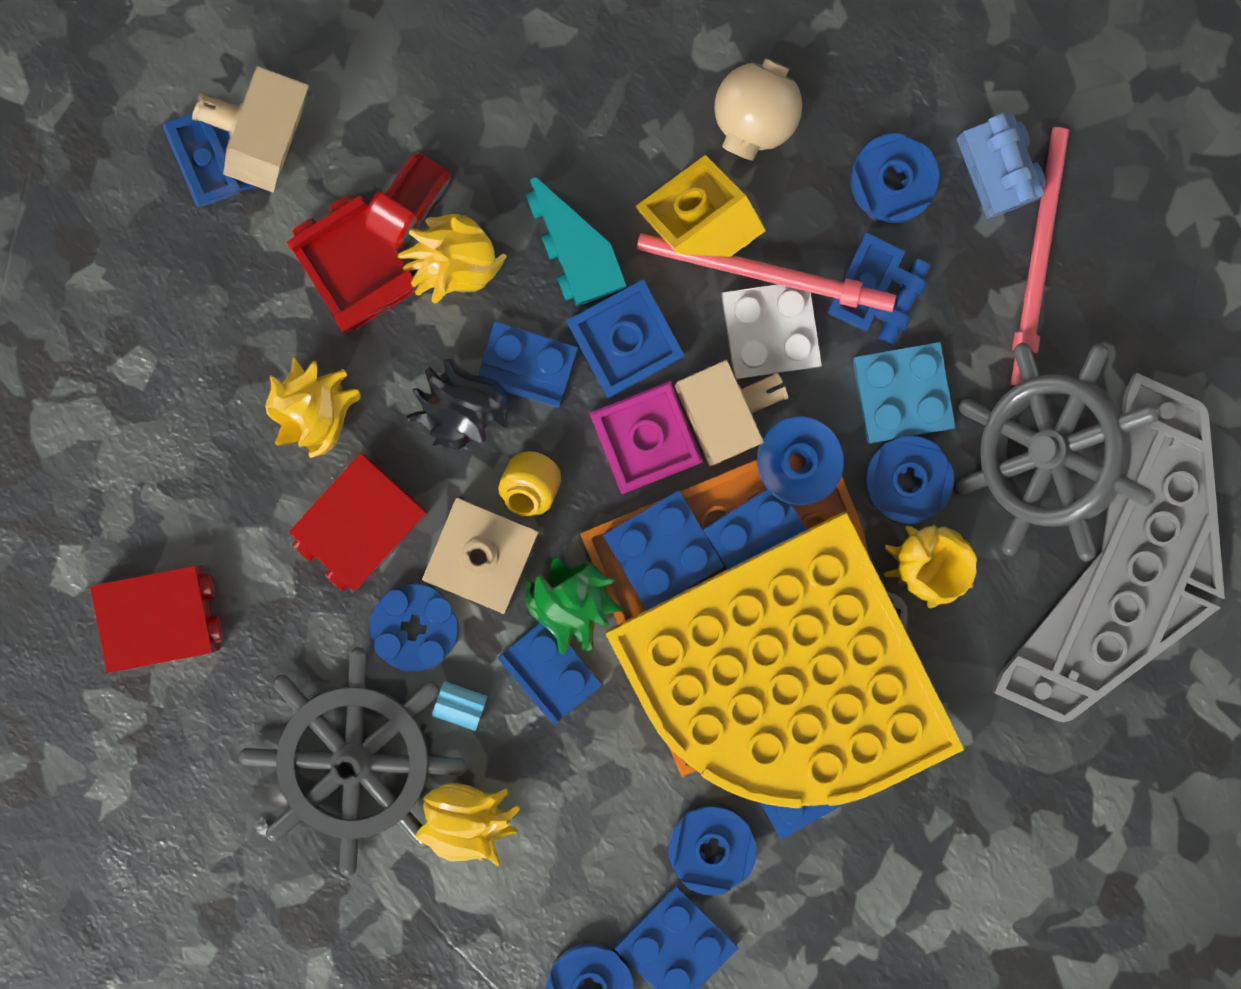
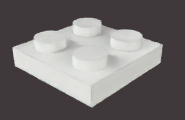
M776 284L723 292L721 294L733 375L736 380L822 366L811 292Z

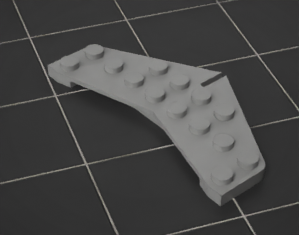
M1138 373L1132 374L1124 392L1122 413H1128L1148 404H1156L1161 410V415L1156 421L1130 431L1132 455L1127 477L1153 490L1155 501L1148 506H1144L1121 494L1116 496L1107 509L1102 551L1000 671L991 691L1059 722H1068L1075 719L1221 608L1184 591L1186 584L1217 598L1225 599L1208 410L1200 401Z

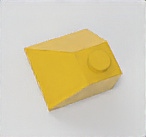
M706 155L636 205L639 213L679 255L731 257L766 231L747 196Z

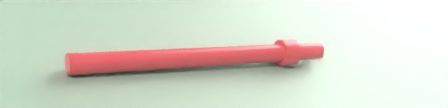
M1053 127L1044 175L1046 186L1042 188L1044 196L1040 199L1019 332L1014 333L1012 351H1014L1019 343H1027L1031 347L1033 354H1038L1040 336L1036 334L1070 131L1066 128ZM1016 358L1014 359L1011 386H1016L1023 382Z
M640 233L637 243V250L840 299L839 304L854 308L861 304L893 312L897 295L863 287V282L848 278L845 279V282L735 255L731 257L679 255L663 238Z

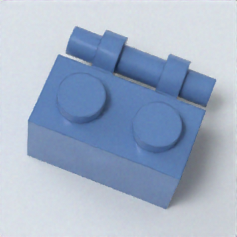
M1002 113L988 119L989 122L963 131L956 138L987 220L1035 202L1044 196L1042 188L1046 186L1043 171L1037 162L1032 163L1026 148L1030 146L1027 129L1021 121L1016 122L1013 113L1008 115Z

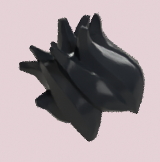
M453 359L443 360L445 373L440 375V377L431 367L425 370L431 394L425 393L418 388L413 389V394L421 403L423 410L407 415V420L421 422L431 429L430 435L436 438L432 444L433 446L440 444L454 450H459L473 439L482 443L486 440L485 428L491 419L504 428L508 427L507 412L509 411V404L503 387L496 380L462 373Z

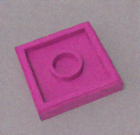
M671 381L589 413L621 494L703 462Z

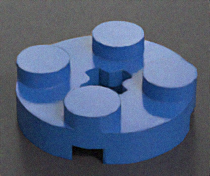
M898 133L886 134L870 141L853 162L850 176L851 191L859 207L874 221L889 223L906 222L920 215L931 203L940 180L939 167L933 153L923 143H918L914 139L907 138L906 135ZM894 167L896 173H905L906 179L901 182V190H894L892 186L884 184L883 179L888 176L887 168Z
M904 436L882 444L871 456L866 467L865 489L870 504L884 517L895 522L914 524L933 517L947 505L953 492L954 472L950 462L948 463L946 456L935 443L922 437ZM907 467L914 468V476L921 478L920 485L912 486L910 493L904 492L903 484L897 482L898 474H905Z
M418 583L405 584L387 592L376 604L370 620V636L376 653L391 666L410 672L424 671L438 665L453 649L459 629L458 617L445 596L434 587ZM412 615L420 616V624L427 626L426 633L418 634L416 640L409 639L408 632L402 630V623L409 622Z
M704 805L686 811L672 829L668 843L669 860L676 875L689 889L705 895H720L730 891L731 888L736 887L750 875L756 861V842L748 823L735 811L720 805ZM710 838L718 839V845L725 848L723 855H716L714 861H707L706 853L699 851L701 844H707Z
M595 943L576 945L566 950L560 957H557L552 964L546 989H577V987L584 985L585 978H592L594 982H600L603 989H634L633 976L626 961L619 956L614 948Z

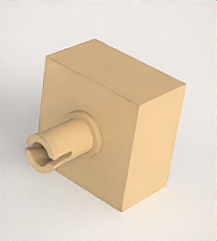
M257 66L244 103H241L240 106L206 95L204 92L200 93L198 97L199 102L196 103L192 119L230 132L231 139L227 147L223 175L274 193L302 115L309 85Z
M726 360L676 383L674 388L709 466L764 443L753 420V413L781 400L788 399L785 387L769 394L766 392V390L783 383L777 372L768 378L741 389Z
M456 498L422 580L505 614L540 531L461 498Z

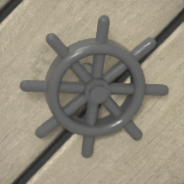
M1019 343L1014 349V355L1023 382L1010 389L993 409L968 398L961 400L958 408L963 415L985 425L980 446L982 470L956 480L953 489L958 495H966L988 486L1001 506L1014 515L1001 546L1002 551L1006 555L1011 556L1018 552L1030 524L1050 527L1069 526L1077 555L1083 561H1090L1095 556V547L1086 521L1105 510L1118 494L1144 506H1148L1155 501L1153 490L1128 478L1127 475L1132 455L1130 431L1159 419L1161 410L1156 404H1148L1123 414L1114 399L1103 389L1095 385L1108 357V349L1103 344H1096L1091 348L1078 378L1058 374L1040 376L1031 347L1027 343ZM1068 394L1070 396L1057 424H1055L1047 396ZM1029 405H1031L1039 432L1016 422L1020 414ZM1085 405H1087L1093 411L1100 424L1072 434ZM1010 438L1028 447V452L1007 460L1008 439ZM1105 441V455L1102 465L1095 461L1096 450L1093 445ZM1037 467L1025 494H1023L1015 485L1012 476ZM1072 470L1096 481L1091 489L1080 499L1070 472ZM1052 476L1062 507L1059 508L1040 506Z
M360 647L352 649L349 655L348 686L329 690L310 701L286 675H278L273 681V686L296 713L285 727L278 749L245 748L240 751L238 756L239 761L246 766L276 767L280 789L290 806L267 828V838L273 842L281 840L300 821H304L319 832L341 838L339 869L344 876H351L356 872L358 838L379 834L396 824L406 832L417 846L423 849L429 848V846L415 838V834L422 824L410 812L422 793L427 774L463 775L468 768L466 761L462 758L430 757L424 733L415 718L439 696V685L435 682L426 683L404 704L387 693L366 687L367 653ZM347 706L345 739L322 715L323 713L334 708ZM365 707L375 710L388 718L363 740ZM310 727L332 752L298 750L306 729ZM400 732L407 745L409 756L375 753ZM298 768L330 769L307 792L298 774ZM375 772L408 773L407 781L401 794L397 797ZM342 784V816H338L324 810L319 804ZM361 784L384 808L382 811L359 818Z

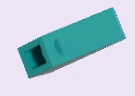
M538 178L530 179L533 191L527 193L526 197L534 219L543 216L548 233L542 234L541 237L549 259L558 257L564 273L556 277L565 301L573 298L578 308L626 289V283L611 244Z

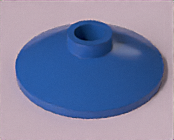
M791 417L776 423L762 438L764 443L760 444L758 448L757 467L762 482L776 498L793 505H809L825 499L837 487L843 473V451L835 434L823 423L808 417ZM792 455L798 456L802 461V467L799 471L792 469L789 461Z

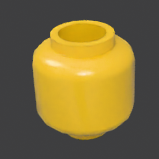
M531 451L518 453L510 459L498 486L499 496L505 506L514 514L526 517L542 515L551 508L562 481L561 472L556 463L546 455Z

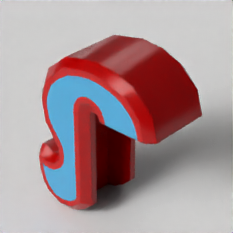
M420 152L411 155L385 194L378 191L375 194L364 216L365 228L397 249L403 248L413 237L409 234V230L411 228L419 229L433 204H436L445 192L451 180L450 172Z

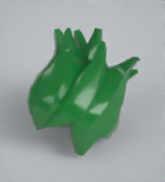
M555 557L552 560L548 582L542 575H538L535 583L527 581L525 601L531 615L556 637L558 650L563 655L569 649L573 634H575L578 642H582V649L586 651L593 650L595 622L608 627L609 622L606 614L624 611L623 607L610 598L605 587L614 582L615 579L604 576L593 564L583 562L573 569H568L559 558Z

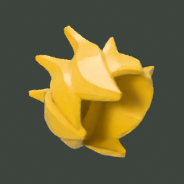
M458 214L428 217L425 222L430 229L424 231L411 228L409 234L418 240L419 243L398 254V257L401 259H417L405 265L403 270L412 271L419 269L411 281L413 287L419 285L414 293L420 296L426 290L434 287L433 303L439 302L447 293L452 291L476 292L484 288L495 277L507 257L503 253L495 259L492 243L482 228L473 219Z
M294 357L292 358L291 371L282 383L272 375L269 376L271 391L266 401V413L272 420L281 425L275 444L283 445L298 442L299 447H307L310 458L326 454L334 447L339 440L348 408L353 403L359 401L361 397L358 389L341 391L343 387L339 384L347 376L344 369L317 377L316 361H313L305 372Z
M933 524L919 531L911 526H906L905 529L909 537L900 547L885 546V550L900 565L896 569L885 572L884 576L900 577L901 579L898 580V583L907 584L908 590L911 593L927 601L928 608L951 603L974 586L973 581L977 573V556L967 540L963 539L960 533L946 526L937 528Z
M459 783L444 784L430 791L423 798L427 821L416 832L415 838L431 847L438 856L450 862L473 859L484 861V858H487L496 866H500L501 863L496 851L495 841L518 833L517 828L510 826V820L519 812L520 807L515 805L507 810L497 808L500 802L508 795L509 791L507 788L494 794H488L469 785Z

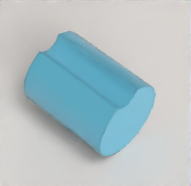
M444 681L432 716L476 731L488 696Z

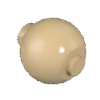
M765 58L762 65L753 62L744 64L725 77L718 88L714 104L717 124L726 135L722 145L724 149L754 161L758 150L776 148L792 136L801 119L802 97L796 82L787 77L789 68Z

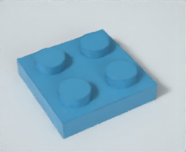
M940 342L852 358L867 444L955 428Z

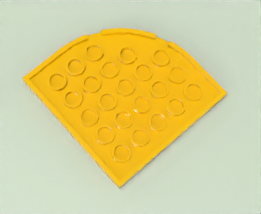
M845 511L605 631L646 714L671 750L688 765L701 773V776L706 780L748 800L790 808L825 804L829 806L841 805L882 791L964 750Z

